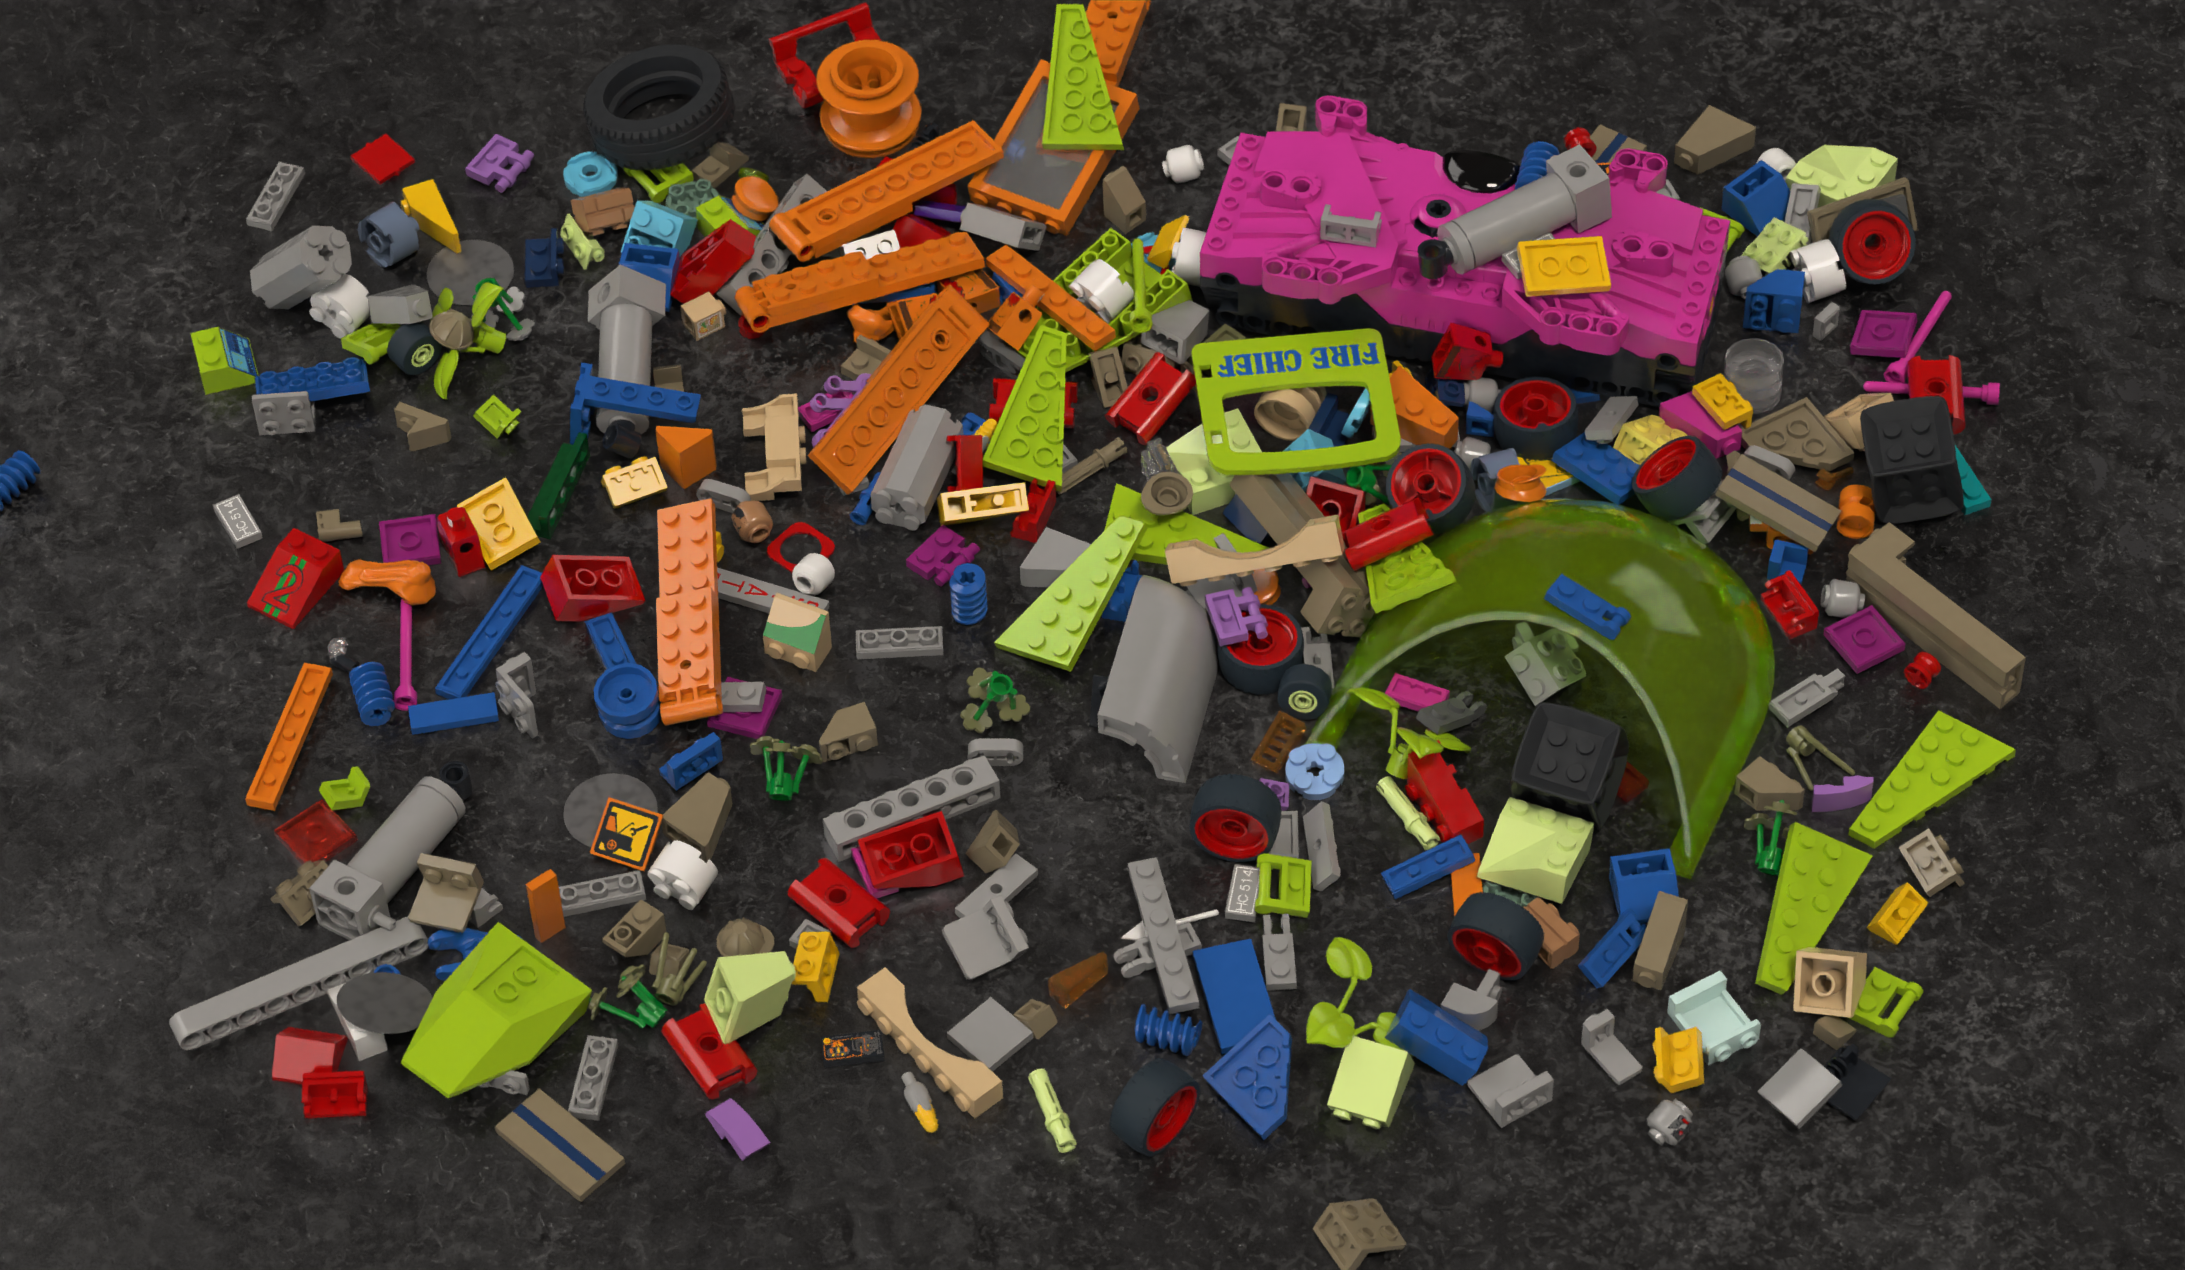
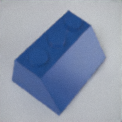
M1411 989L1408 990L1385 1036V1039L1462 1086L1477 1072L1488 1049V1037Z

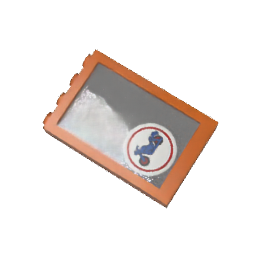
M1040 60L994 139L1003 149L1004 158L976 171L967 187L970 199L975 204L1047 224L1046 230L1048 232L1068 236L1116 150L1043 149L1042 140L1050 62ZM1106 83L1122 140L1140 109L1137 94Z

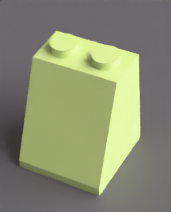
M785 951L717 958L704 1001L723 1044L730 1043L781 1015L784 1004L788 1000L791 983L796 977L795 967L790 963Z
M1353 1036L1352 1042L1345 1047L1327 1103L1328 1107L1334 1111V1116L1350 1121L1353 1116L1363 1119V1125L1374 1129H1380L1381 1125L1390 1127L1415 1062L1407 1051Z

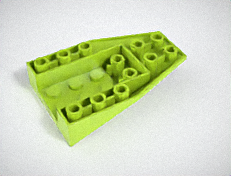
M1110 228L1053 280L1075 299H1078L1079 296L1069 286L1095 259L1096 261L1101 259L1120 274L1118 278L1122 284L1127 282L1134 291L1131 243L1114 229ZM1144 262L1146 309L1152 315L1185 301H1193L1187 282L1169 269L1165 273L1160 274ZM1135 297L1109 323L1115 329L1116 338L1097 351L1113 346L1117 347L1141 334L1135 332L1130 327V314L1135 309ZM1037 306V309L1042 312V316L1019 351L1016 350L1017 353L1026 359L1040 325L1067 333L1065 373L1089 361L1088 353L1095 351Z
M497 922L438 988L401 1064L449 1099L505 1075V1073L511 1070L514 1071L530 1064L586 1013L592 989Z

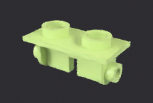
M570 213L567 214L560 235L584 269H587L589 261H602L605 257L604 249L596 239L592 240L593 236H588V232H582Z

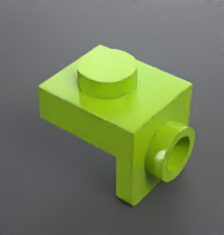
M493 394L475 412L473 417L498 439L504 432L509 435L519 425L520 422L517 421V418L522 411L517 408L512 412Z
M356 766L351 768L348 779L322 782L319 791L331 810L362 807L369 792L370 783L360 768Z

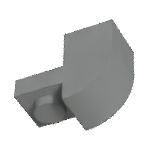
M1489 969L1476 991L1453 983L1441 1003V1008L1478 1031L1487 1028L1497 1018L1498 1000L1502 993V987L1499 986L1500 973Z

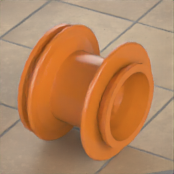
M861 40L835 49L822 61L817 71L816 79L818 90L824 98L820 109V121L825 135L834 147L852 156L875 158L895 153L911 142L919 128L922 110L920 101L914 93L919 80L918 67L907 51L885 41Z

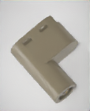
M339 509L316 512L319 540L328 542L362 537L360 520L341 523Z

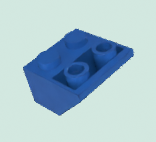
M1761 160L1723 188L1721 210L1758 237L1773 218L1785 222L1791 191L1783 176Z
M625 243L619 265L621 264L665 283V311L669 312L674 298L670 294L680 263L679 249Z
M1776 269L1749 285L1746 290L1743 328L1798 333L1805 272Z
M1670 848L1610 857L1609 880L1619 916L1624 911L1632 909L1637 915L1636 920L1639 923H1647L1659 891L1679 897L1676 871Z

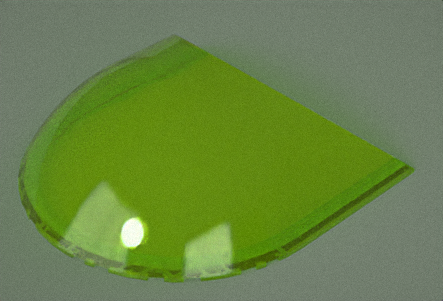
M1541 499L1536 502H1519L1495 508L1463 521L1459 526L1446 531L1428 543L1426 546L1437 559L1439 558L1443 562L1446 569L1449 568L1453 572L1457 582L1426 593L1419 599L1401 603L1391 610L1374 613L1331 693L1328 708L1318 718L1305 745L1312 743L1331 744L1336 750L1362 700L1355 694H1347V691L1354 688H1368L1378 670L1406 650L1439 633L1466 624L1491 620H1524L1554 627L1579 638L1601 653L1627 679L1644 703L1659 732L1669 759L1680 803L1682 824L1670 848L1676 875L1691 879L1735 786L1736 776L1741 773L1764 723L1774 685L1775 658L1772 638L1763 612L1742 578L1707 545L1666 520L1638 509L1590 499ZM1560 574L1570 578L1613 606L1623 607L1629 611L1631 619L1625 626L1620 627L1621 632L1615 639L1612 640L1604 637L1544 600L1546 592Z

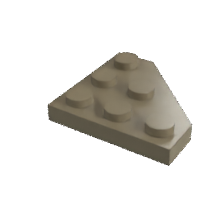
M1807 397L1752 422L1751 427L1747 429L1744 427L1740 428L1742 430L1741 445L1745 450L1749 446H1759L1789 459L1795 465L1831 471L1854 460L1852 449Z

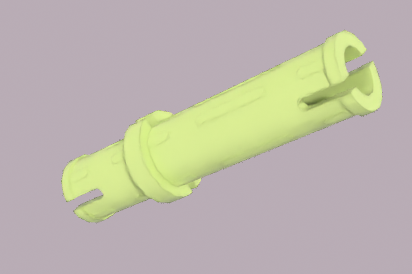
M1392 777L1382 778L1377 783L1376 789L1402 819L1407 832L1413 834L1425 850L1437 846L1440 837L1427 823V817L1422 812L1419 813Z
M1045 1069L1034 1070L1030 1073L1028 1079L1044 1113L1047 1131L1052 1133L1059 1152H1069L1075 1148L1077 1143L1069 1128L1070 1120L1068 1115L1063 1113L1047 1071Z

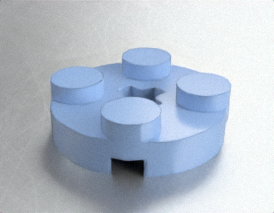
M1312 743L1293 749L1289 754L1285 767L1286 781L1293 792L1296 790L1298 793L1303 794L1305 799H1326L1332 796L1344 781L1343 760L1331 744ZM1312 767L1321 769L1319 776H1313V773H1307V770H1310Z

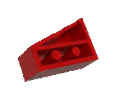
M731 219L682 254L670 296L683 304L707 292H710L713 296L745 262L752 258L755 252L753 246L756 236Z
M1414 751L1409 753L1407 785H1405L1406 793L1411 801H1416L1420 806L1421 812L1427 817V822L1431 821L1434 825L1440 841L1444 843L1461 834L1468 845L1483 838L1484 819L1466 788L1461 790L1455 781L1453 774L1457 771L1453 764L1447 766L1441 756V752L1431 753L1422 758H1419Z

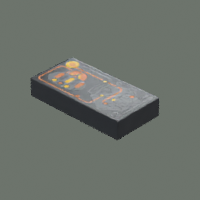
M881 1030L821 1037L824 1068L885 1061Z

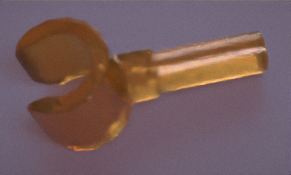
M1852 467L1831 474L1827 470L1821 469L1817 473L1820 479L1815 481V483L1825 490H1830L1837 480L1853 474L1854 470Z

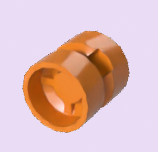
M1857 484L1843 488L1839 497L1838 509L1841 510V513L1837 518V529L1839 533L1848 538H1865L1874 529L1875 508L1872 490L1867 486Z

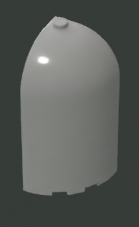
M1143 575L1140 578L1133 595L1099 708L1098 733L1121 739L1131 746H1134L1136 743L1141 745L1145 750L1144 756L1152 763L1157 778L1186 783L1219 669L1217 654L1218 638L1210 616L1192 596L1179 587L1147 575Z

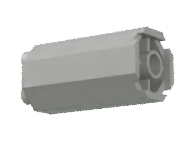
M311 226L263 255L258 264L250 270L252 293L265 300L264 304L269 309H290L311 297L314 293L335 283L349 271L352 265L350 243L347 241L345 233L336 230L333 226Z
M924 404L919 407L918 411L915 412V409L909 412L871 492L872 509L876 512V519L881 523L893 524L909 530H917L920 524L926 522L956 457V441H947V435H963V424L959 420L954 423L950 419L952 414L946 409Z

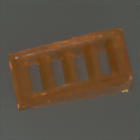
M1279 711L1253 754L1251 761L1278 773L1288 759L1290 752L1295 749L1306 732L1305 723ZM1285 728L1291 731V736L1282 732L1281 729ZM1276 736L1286 740V744L1275 740ZM1273 745L1282 749V751L1278 753L1268 747ZM1264 753H1267L1277 759L1273 763L1262 756Z
M1101 952L1049 978V995L1064 1008L1069 1007L1108 974L1107 955Z

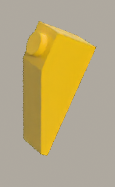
M431 179L402 188L404 200L400 201L402 211L417 221L420 230L453 252H461L458 231L434 180Z
M1025 482L941 493L937 497L941 526L1029 511Z

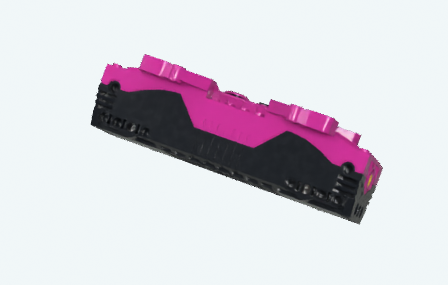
M1322 96L1316 101L1315 125L1318 132H1267L1266 137L1240 133L1200 250V286L1203 290L1207 306L1218 308L1215 317L1219 324H1227L1231 328L1267 334L1270 337L1371 328L1380 332L1385 355L1406 356L1407 359L1414 360L1418 358L1420 359L1419 361L1428 362L1432 361L1431 356L1450 323H1456L1488 333L1491 338L1492 350L1503 352L1501 367L1487 366L1485 371H1488V374L1515 379L1547 377L1562 382L1569 389L1600 395L1599 399L1606 402L1610 397L1637 396L1638 403L1660 407V403L1678 397L1679 394L1692 392V387L1700 383L1718 316L1728 249L1730 220L1704 216L1703 209L1656 193L1666 184L1667 160L1663 155L1625 148L1619 150L1609 166V175H1607L1610 178L1612 218L1581 233H1577L1570 223L1550 232L1555 239L1602 236L1611 281L1610 291L1526 297L1523 279H1516L1502 262V256L1463 275L1458 274L1449 265L1444 276L1438 279H1428L1422 276L1419 271L1417 252L1418 246L1423 241L1429 239L1439 240L1437 232L1440 225L1514 191L1520 168L1518 162L1504 156L1472 150H1453L1441 157L1436 152L1409 148L1405 143L1397 144L1381 136L1377 137L1367 132L1366 105L1358 100L1336 96ZM1325 204L1331 205L1330 212H1332V215L1352 216L1359 219L1373 220L1375 212H1381L1380 219H1382V225L1376 247L1320 239V224Z

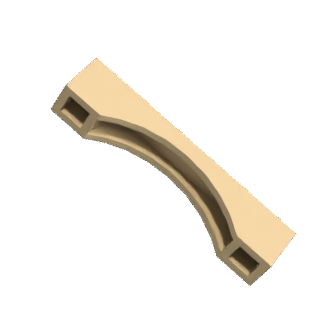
M1333 515L1310 519L1299 532L1287 541L1275 547L1257 552L1240 553L1224 551L1194 539L1168 544L1165 549L1171 583H1180V586H1190L1196 584L1199 579L1208 578V581H1219L1228 574L1236 573L1238 577L1253 574V570L1265 568L1266 572L1280 570L1282 565L1287 564L1301 567L1310 564V560L1334 561L1343 554L1345 546L1339 516Z
M886 967L857 987V1005L861 1012L866 1016L870 1015L876 1021L882 1033L891 1035L895 1039L898 1048L904 1054L909 1053L915 1059L918 1068L924 1073L928 1072L934 1078L941 1091H947L954 1097L955 1103L962 1111L965 1112L967 1110L976 1118L1003 1099L1002 1081L983 1062L951 1055L933 1045L920 1033L908 1013L904 985Z

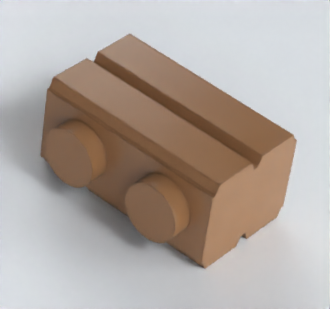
M616 188L572 199L571 201L575 222L582 232H588V236L604 233V228L612 226V230L628 227L627 222L631 221L635 209L632 192L629 188Z
M1537 897L1528 903L1526 907H1523L1536 918L1543 928L1545 937L1538 956L1550 968H1555L1564 959H1568L1577 953L1579 949V931L1571 922L1566 923L1560 918L1559 912L1553 904H1546L1541 898Z

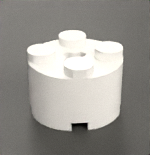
M1183 228L1180 243L1175 242L1173 246L1172 258L1176 259V264L1173 266L1172 272L1187 282L1188 285L1201 287L1200 250L1207 232Z
M1820 240L1790 251L1791 260L1796 267L1792 271L1805 272L1803 295L1807 303L1846 289L1843 269L1839 270L1837 261L1840 259L1830 240Z
M1095 259L1069 286L1079 296L1077 300L1089 310L1092 309L1107 324L1134 298V291L1127 282L1122 284L1118 278L1120 274L1101 259L1097 261Z
M344 274L338 281L311 296L312 308L309 311L310 315L316 321L323 322L336 337L341 339L356 331L370 316L368 299L366 297L369 292L354 277Z
M674 840L671 845L670 842L665 845L649 869L648 877L656 885L653 890L657 895L664 899H669L670 896L677 898L683 907L693 910L718 875V870L710 859L705 863L699 858L702 854L699 850L684 842Z

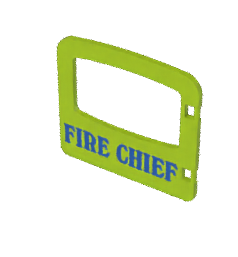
M1368 328L1199 343L1192 348V363L1207 457L1210 466L1215 471L1224 475L1311 472L1384 462L1398 454L1401 437L1382 336L1378 330ZM1211 369L1212 377L1202 378L1201 370ZM1363 386L1368 390L1376 432L1374 440L1328 448L1283 452L1250 453L1234 452L1230 449L1222 403L1226 398L1266 391L1308 387ZM1221 435L1222 443L1213 444L1212 436Z

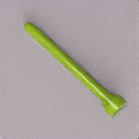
M1137 238L1132 242L1135 309L1130 314V327L1135 332L1144 333L1152 327V314L1146 309L1143 241Z

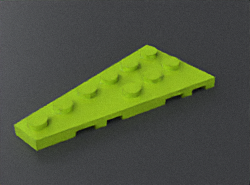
M1057 4L1042 140L1043 149L1124 150L1084 5Z
M1040 325L985 452L983 466L1029 482L1037 479L1038 485L1044 487L1048 480L1054 481L1056 483V491L1062 492L1067 333Z
M1116 483L1105 530L1119 516L1143 522L1147 527V531L1131 560L1135 559L1136 561L1168 565L1165 555V549L1168 544L1198 539L1209 546L1217 548L1214 538L1222 533L1225 534L1237 552H1257L1269 549V547L1183 511L1161 516L1152 514L1142 505L1141 493Z
M1383 503L1358 513L1359 524L1391 509ZM1422 541L1366 566L1370 600L1375 613L1391 610L1401 603L1419 599L1426 593L1457 582L1453 572L1449 568L1446 569L1443 562L1439 558L1437 559Z
M1119 516L994 642L996 647L1071 672L1147 531L1145 523Z
M1938 710L1851 825L1848 836L1875 849L1901 832L1902 827L1911 821H1917L1924 817L1925 812L1932 807H1939L1971 786L1972 781L1984 773L1987 775L1995 770V766L2002 761H2009L2015 757L2016 749Z
M1797 822L1789 826L1755 984L1781 995L1788 991L1795 980L1796 951L1808 947L1815 948L1873 855Z

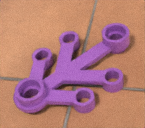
M861 374L855 381H842L840 377L832 375L825 381L824 389L827 393L835 395L838 392H855L852 398H828L823 393H817L810 400V407L815 412L842 410L827 429H821L813 436V448L868 383L867 380L871 374ZM830 382L834 383L836 385V388H834ZM816 400H819L823 406L819 405Z

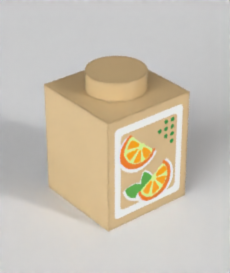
M710 292L680 305L682 323L696 341L725 327V307Z

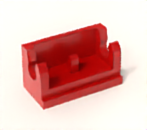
M947 435V441H956L957 486H949L948 492L983 488L982 435Z
M1037 479L1032 480L1027 496L1029 511L1020 512L1019 516L1015 518L1011 537L1033 543L1037 542L1056 504V483L1054 481L1048 480L1045 489H1041L1037 486Z
M1791 570L1765 583L1766 588L1771 590L1762 593L1760 599L1789 640L1817 629L1819 610Z
M364 1071L303 1073L302 1103H304L305 1118L366 1116L368 1086Z

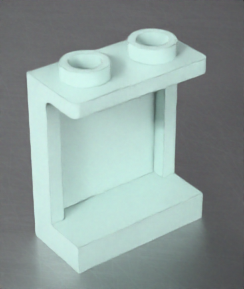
M1721 971L1670 995L1667 1014L1681 1031L1697 1027L1702 1032L1703 1060L1708 1066L1716 1061L1726 1060L1732 1053L1742 1048H1750L1759 1040L1761 1023L1757 1019L1750 1021L1727 992V978Z

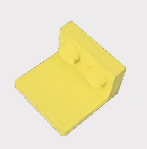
M1650 415L1624 423L1613 448L1620 451L1621 454L1636 464L1641 465L1657 448L1675 438L1687 436V434L1681 430L1670 428L1661 417Z

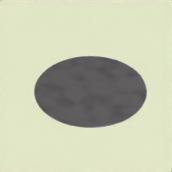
M484 240L460 241L461 252L455 253L445 247L433 257L427 269V282L433 293L439 297L441 291L444 288H448L453 292L452 304L473 305L474 299L472 297L477 294L475 287L481 280L495 278L498 284L506 290L514 274V265L510 255L500 246Z
M611 773L592 777L578 785L566 800L563 816L567 830L577 841L592 847L608 797L657 813V801L652 790L639 779L625 774Z
M377 972L360 975L349 980L339 990L336 1001L342 1016L353 1025L375 1033L395 1034L418 1028L433 997L425 986L412 978L395 973Z

